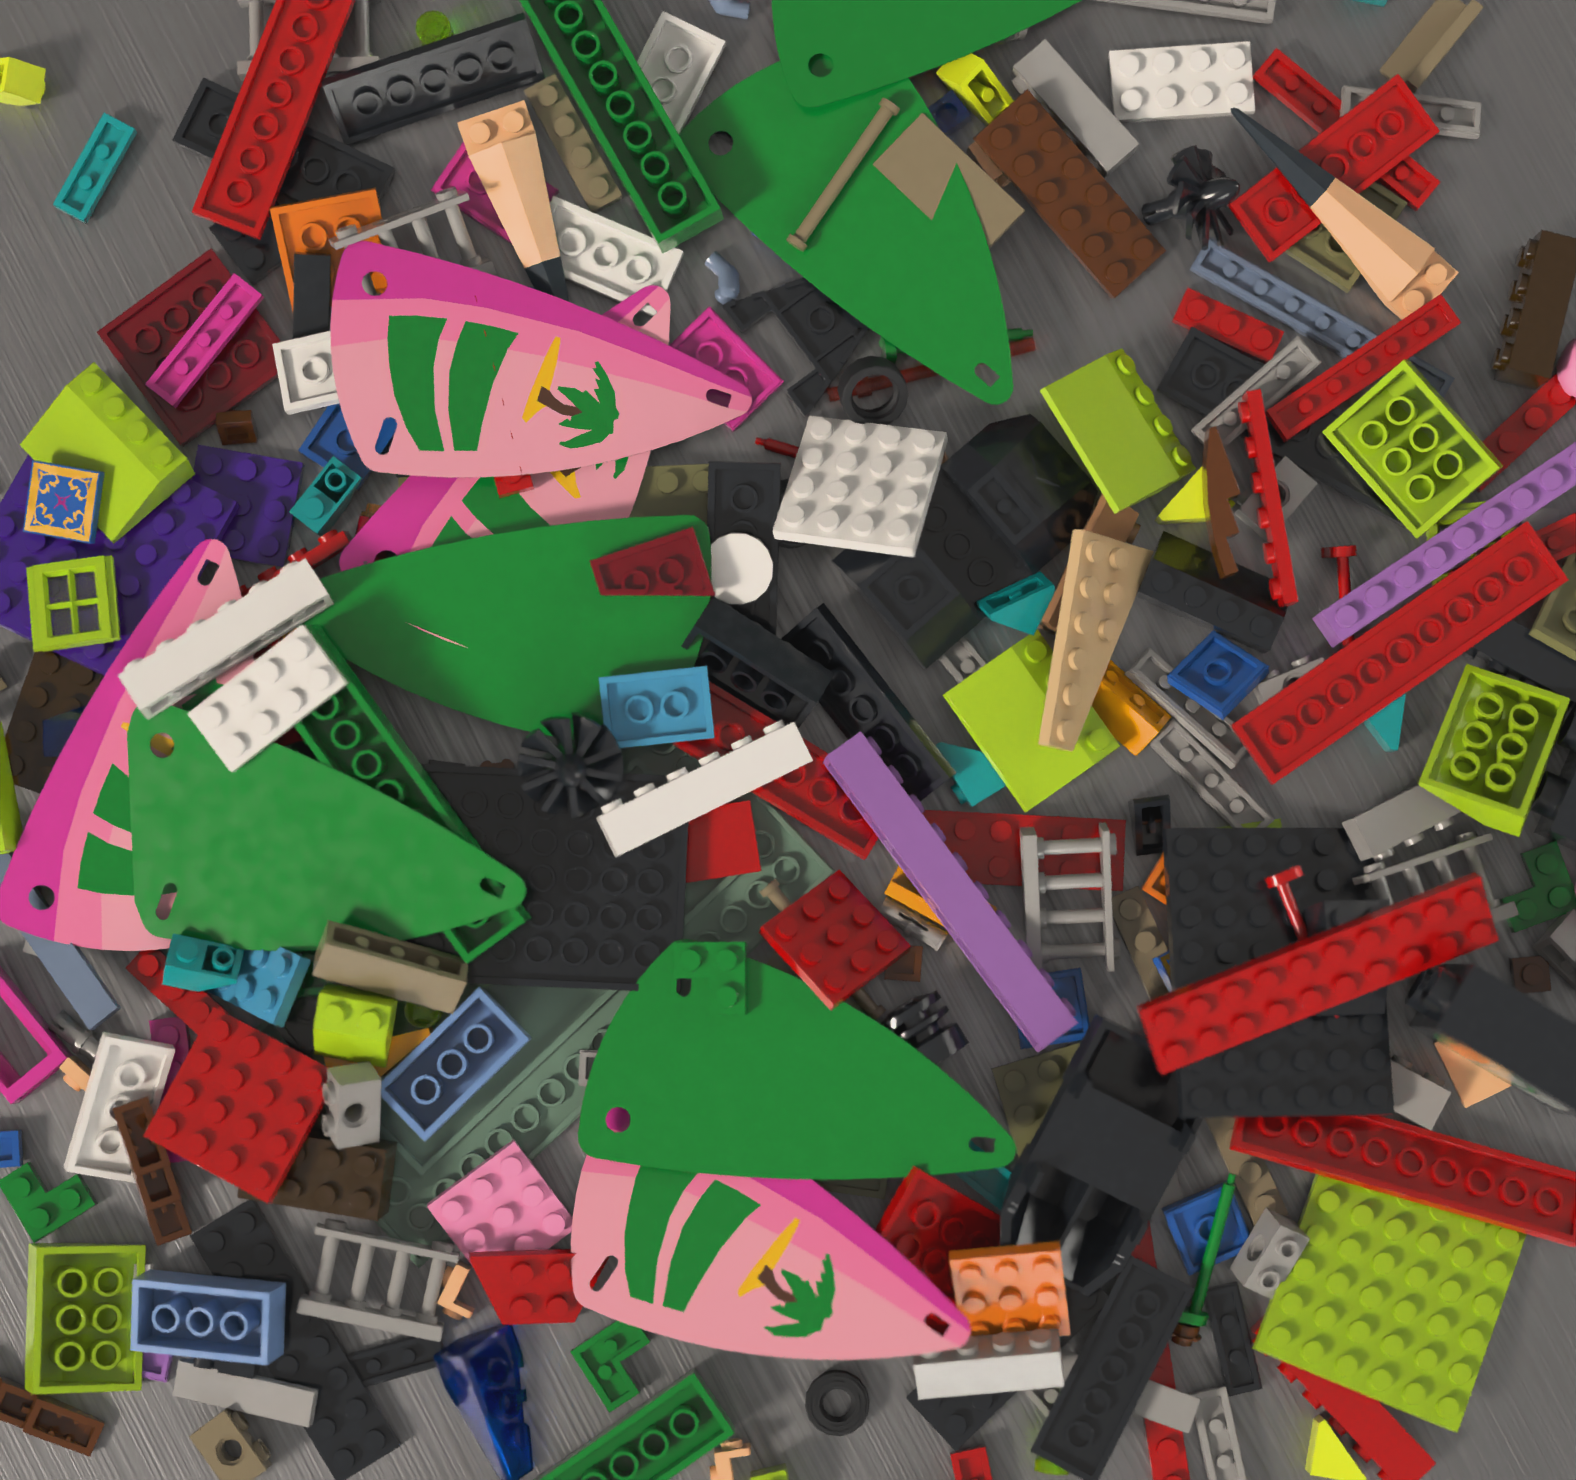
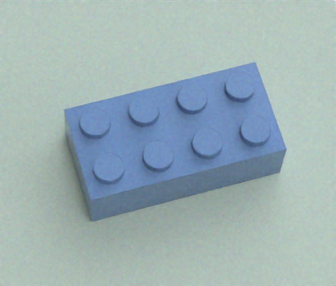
M478 987L453 1014L449 1015L381 1082V1097L425 1142L497 1074L532 1037L484 987Z
M149 1269L132 1279L130 1351L269 1365L284 1354L286 1283Z

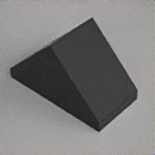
M1169 794L1128 801L1136 856L1163 853L1162 831L1165 828H1171Z

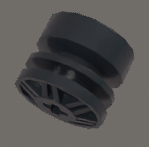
M937 990L929 994L913 997L889 1012L880 1023L888 1030H893L897 1036L909 1043L936 1065L969 1043L957 1022L940 1027L938 1021L949 1011L946 1005L934 1012L930 1011L929 1006L941 999Z

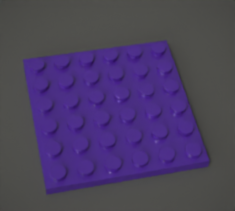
M28 455L0 503V626L32 641L26 567L112 555L115 566L121 640L53 650V652L105 676L137 625L192 551L204 540L215 539L221 541L240 505L237 501L189 479L114 544L98 527L95 543L93 544L23 532L33 460ZM206 559L198 574V581L210 560ZM94 571L75 574L77 599L97 597ZM68 576L49 577L50 603L70 601ZM97 604L77 606L80 632L99 630ZM70 608L51 610L53 636L71 634Z

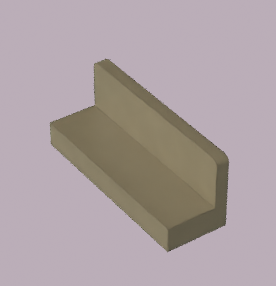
M1436 0L1384 63L1380 73L1388 79L1399 74L1411 92L1415 94L1484 7L1476 0H1471L1468 5H1465L1460 0Z

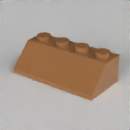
M1101 494L1083 530L1132 544L1141 525L1135 523L1139 513L1128 507L1114 514L1104 495ZM1067 564L1055 587L1056 591L1038 625V628L1056 636Z

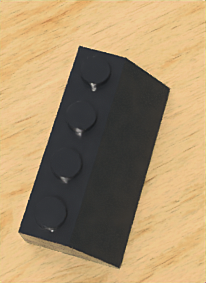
M1165 531L1162 532L1136 595V597L1209 630H1214L1263 654L1270 651L1288 606L1279 607L1278 599H1272L1269 588L1270 578L1236 563L1238 572L1220 580L1212 552Z
M714 596L681 645V647L687 650L697 634H701L703 639L694 667L707 666L708 680L776 722L783 720L785 726L794 722L797 729H799L816 706L834 675L833 672L825 668L820 662L812 660L795 649L790 643L776 637L765 630L759 623L751 621L734 610L729 604L718 600Z

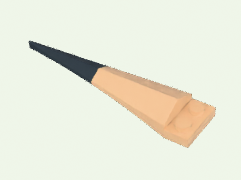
M525 100L458 122L457 124L468 156L534 289L569 302L537 135Z
M1231 108V114L1312 209L1369 283L1382 303L1401 320L1440 295L1459 273L1434 251L1435 248L1244 112L1238 108Z

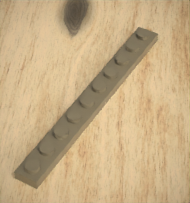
M1135 886L1112 897L1113 920L1148 997L1152 1000L1169 993L1152 960L1168 951L1139 886ZM1204 1118L1228 1172L1236 1174L1234 1185H1236L1238 1194L1253 1227L1265 1208H1269L1283 1216L1288 1215V1211L1264 1159L1229 1149L1235 1118Z

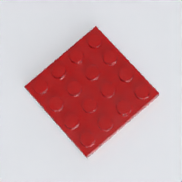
M213 1007L143 1136L265 1203L272 1204L325 1105L322 1087L324 1083H327V1068L329 1067L224 1011Z
M913 1166L907 1177L903 1179L874 1231L902 1254L956 1307L949 1251L1000 1247L1001 1216ZM930 1313L925 1317L926 1326L942 1337L951 1326V1324L934 1313Z

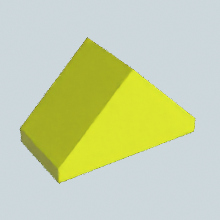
M1320 1415L1313 1418L1305 1470L1310 1475L1337 1480H1367L1326 1420Z

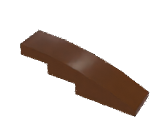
M1214 426L1207 430L1204 437L1202 485L1203 507L1209 543L1221 580L1238 572L1227 539L1235 537L1240 533L1229 500L1237 498L1241 492L1217 427Z
M148 1096L113 1108L119 1133L156 1246L192 1234L170 1167L171 1163L166 1148L143 1136L154 1117Z
M0 1375L1 1421L22 1428V1432L83 1455L91 1456L104 1427V1421L46 1394L32 1395L24 1389L23 1384Z

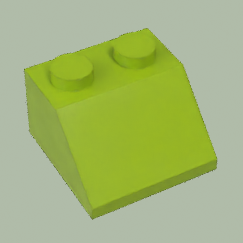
M327 983L320 991L313 1028L314 1054L357 1063L370 1061L373 1066L386 1068L398 1000L371 991Z

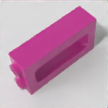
M0 966L1 998L47 1053V1057L25 1075L20 1076L0 1051V1092L10 1104L20 1103L60 1070L59 1067L68 1057L74 1055L56 1033L48 1029V1023Z

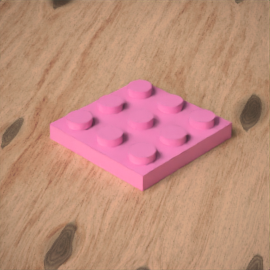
M515 1139L427 1203V1208L470 1264L469 1252L548 1250L572 1232L573 1216Z

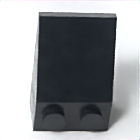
M1389 899L1322 901L1304 908L1308 938L1390 905ZM1388 985L1316 1013V1017L1384 1014Z

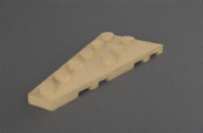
M1073 529L1038 745L1066 751L1074 750L1154 551L1090 531Z

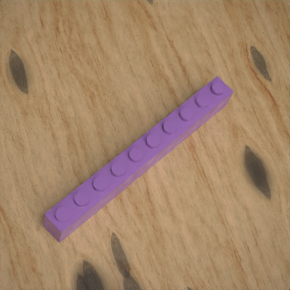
M1576 442L1313 617V621L1332 648L1575 486Z
M860 731L825 757L823 764L1038 1053L1077 1024V1021L1074 1019V1016H1076L1074 1008L1064 997L1060 999L1054 992L1052 987L1055 985L1049 974L1043 968L1040 970L1036 968L1030 959L1033 955L1026 943L1021 939L1016 941L1008 929L1011 928V925L1006 916L1000 910L995 912L987 902L989 899L987 891L980 882L975 881L973 883L965 872L968 869L965 861L957 852L951 853L944 844L946 837L937 824L932 823L930 825L922 814L925 810L919 799L914 794L909 796L900 785L903 783L902 777L892 765L887 767L879 755L882 752L875 740L870 736L866 738Z

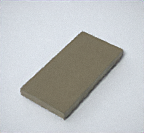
M922 113L873 165L932 220L957 163L969 189L990 249L1025 213V209Z

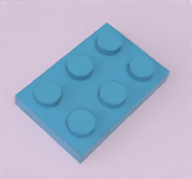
M707 666L599 677L603 722L614 735L620 748L715 738Z
M279 947L277 951L244 949L237 983L209 989L208 992L273 1025L283 1028L311 960L282 947Z

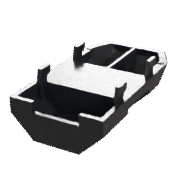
M1027 414L989 423L940 466L914 557L845 548L831 563L901 640V644L923 669H927L987 616L978 607L977 600L1036 574L1071 542L1073 529H1084L1098 491L1091 479L1047 428L1033 415Z
M1095 1014L1062 1076L1063 1082L1032 1141L1026 1144L1010 1174L1001 1210L1000 1247L1059 1241L1065 1285L1086 1296L1091 1295L1123 1271L1135 1246L1139 1245L1148 1228V1222L1184 1154L1187 1155L1197 1136L1196 1132L1204 1119H1179L1176 1070L1161 1075L1157 1070L1146 1037L1098 1014Z

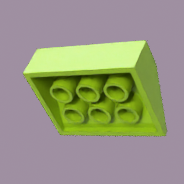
M1123 348L1094 360L1040 390L1114 514L1166 490L1196 470L1191 461L1189 451L1179 442L1173 432L1170 420L1162 414L1154 401L1153 392L1143 383L1136 371L1134 361L1124 352Z
M1409 359L1401 361L1322 431L1416 539L1422 536L1503 467L1500 461Z
M95 362L64 387L20 444L33 460L105 472L97 527L113 544L195 475L187 457Z
M1036 629L1034 635L1029 634L943 694L945 700L1025 813L1120 747L1092 705L1073 751L1038 745L1053 650L1038 629Z
M1466 663L1418 785L1483 825L1520 837L1564 723L1570 698Z
M29 1243L25 1390L32 1395L142 1391L143 1352L130 1351L134 1264H137L136 1277L145 1272L146 1245Z

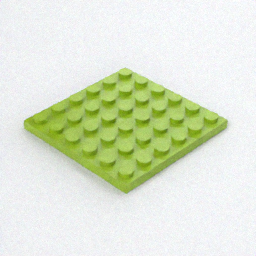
M1316 1174L1298 1221L1299 1229L1303 1230L1310 1240L1285 1281L1280 1282L1272 1299H1270L1252 1349L1444 1429L1458 1432L1527 1234Z

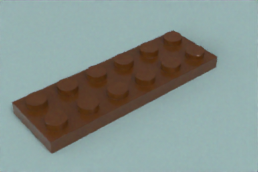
M1028 89L1023 91L973 137L974 141L1111 299L1117 297L1166 251Z

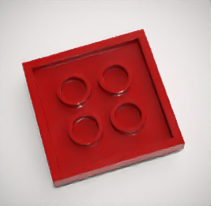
M840 869L763 924L759 931V934L830 1010H833L906 955L911 948V945Z

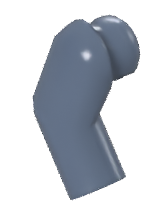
M709 0L715 12L720 15L747 20L749 18L751 2Z
M715 251L706 260L705 265L718 276L719 289L715 291V298L720 303L725 304L737 298L740 292L739 272Z

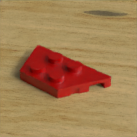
M571 1249L469 1252L470 1262L502 1325L574 1323L583 1307L577 1301L573 1291L571 1258L577 1253H571ZM609 1256L604 1260L602 1265L599 1267V1269L591 1279V1289H593L597 1279L599 1278L605 1264L609 1259Z

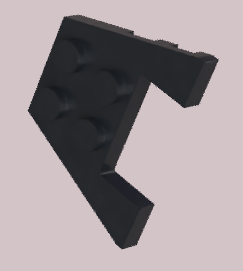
M805 278L785 283L783 286L768 291L754 293L752 296L737 301H729L723 305V309L741 333L772 312L813 366L814 370L786 390V394L804 418L812 412L870 330L869 327L836 304Z

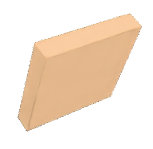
M1433 1042L1464 1108L1511 1086L1439 1042Z

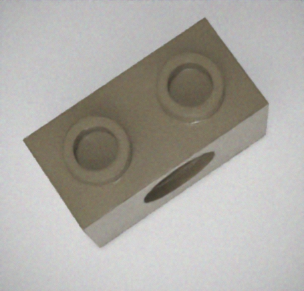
M226 1408L189 1436L219 1480H253L272 1465L268 1459L271 1457L269 1449L260 1439L255 1441L247 1430L250 1424L240 1411ZM232 1439L240 1443L242 1447L241 1456L233 1457L226 1452L225 1443L227 1440Z

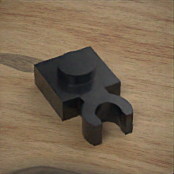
M195 1358L194 1367L217 1369V1373L253 1379L260 1370V1364Z

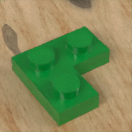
M1552 841L1520 853L1532 887L1499 899L1501 904L1515 902L1519 915L1507 919L1512 933L1562 916L1573 909L1576 910L1574 886L1557 841Z
M673 942V979L709 978V1015H747V942Z
M28 1162L0 1179L2 1192L33 1243L38 1242L98 1204L81 1174L74 1175L48 1191L32 1163Z
M618 1320L570 1351L609 1413L640 1393V1389L621 1361L651 1342L644 1329Z

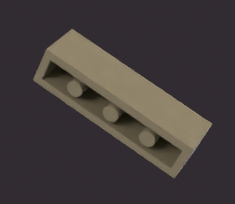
M328 920L315 953L313 976L453 1014L467 983L468 963L466 964L462 957L402 940L399 941L395 938Z

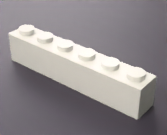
M306 558L300 562L293 561L284 566L280 574L275 578L255 584L249 590V594L238 601L230 600L223 604L214 616L207 620L200 619L192 623L187 628V632L177 639L172 638L160 643L153 654L144 659L138 658L131 661L125 666L124 672L120 673L118 677L140 712L149 720L334 603Z
M780 720L764 728L765 736L755 741L749 735L731 744L733 751L722 757L716 751L698 760L701 765L700 768L688 773L686 767H683L667 775L669 783L655 788L652 782L634 791L636 799L626 804H623L620 798L601 807L604 814L596 819L614 856L617 857L813 761L795 723L792 722L785 726L783 720Z

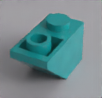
M333 456L289 512L321 537L331 530L345 512L362 478Z
M943 742L935 745L956 771V774L951 777L955 784L950 788L961 805L967 802L971 808L1006 786L983 752Z
M173 934L165 963L162 985L200 992L236 984L244 949H235L226 944Z

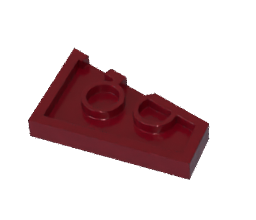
M693 527L589 561L600 595L716 596Z

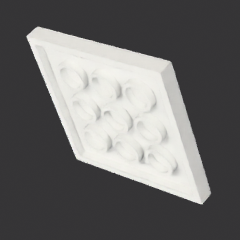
M809 415L774 524V538L914 557L948 443L947 432L875 423L860 424L851 420Z

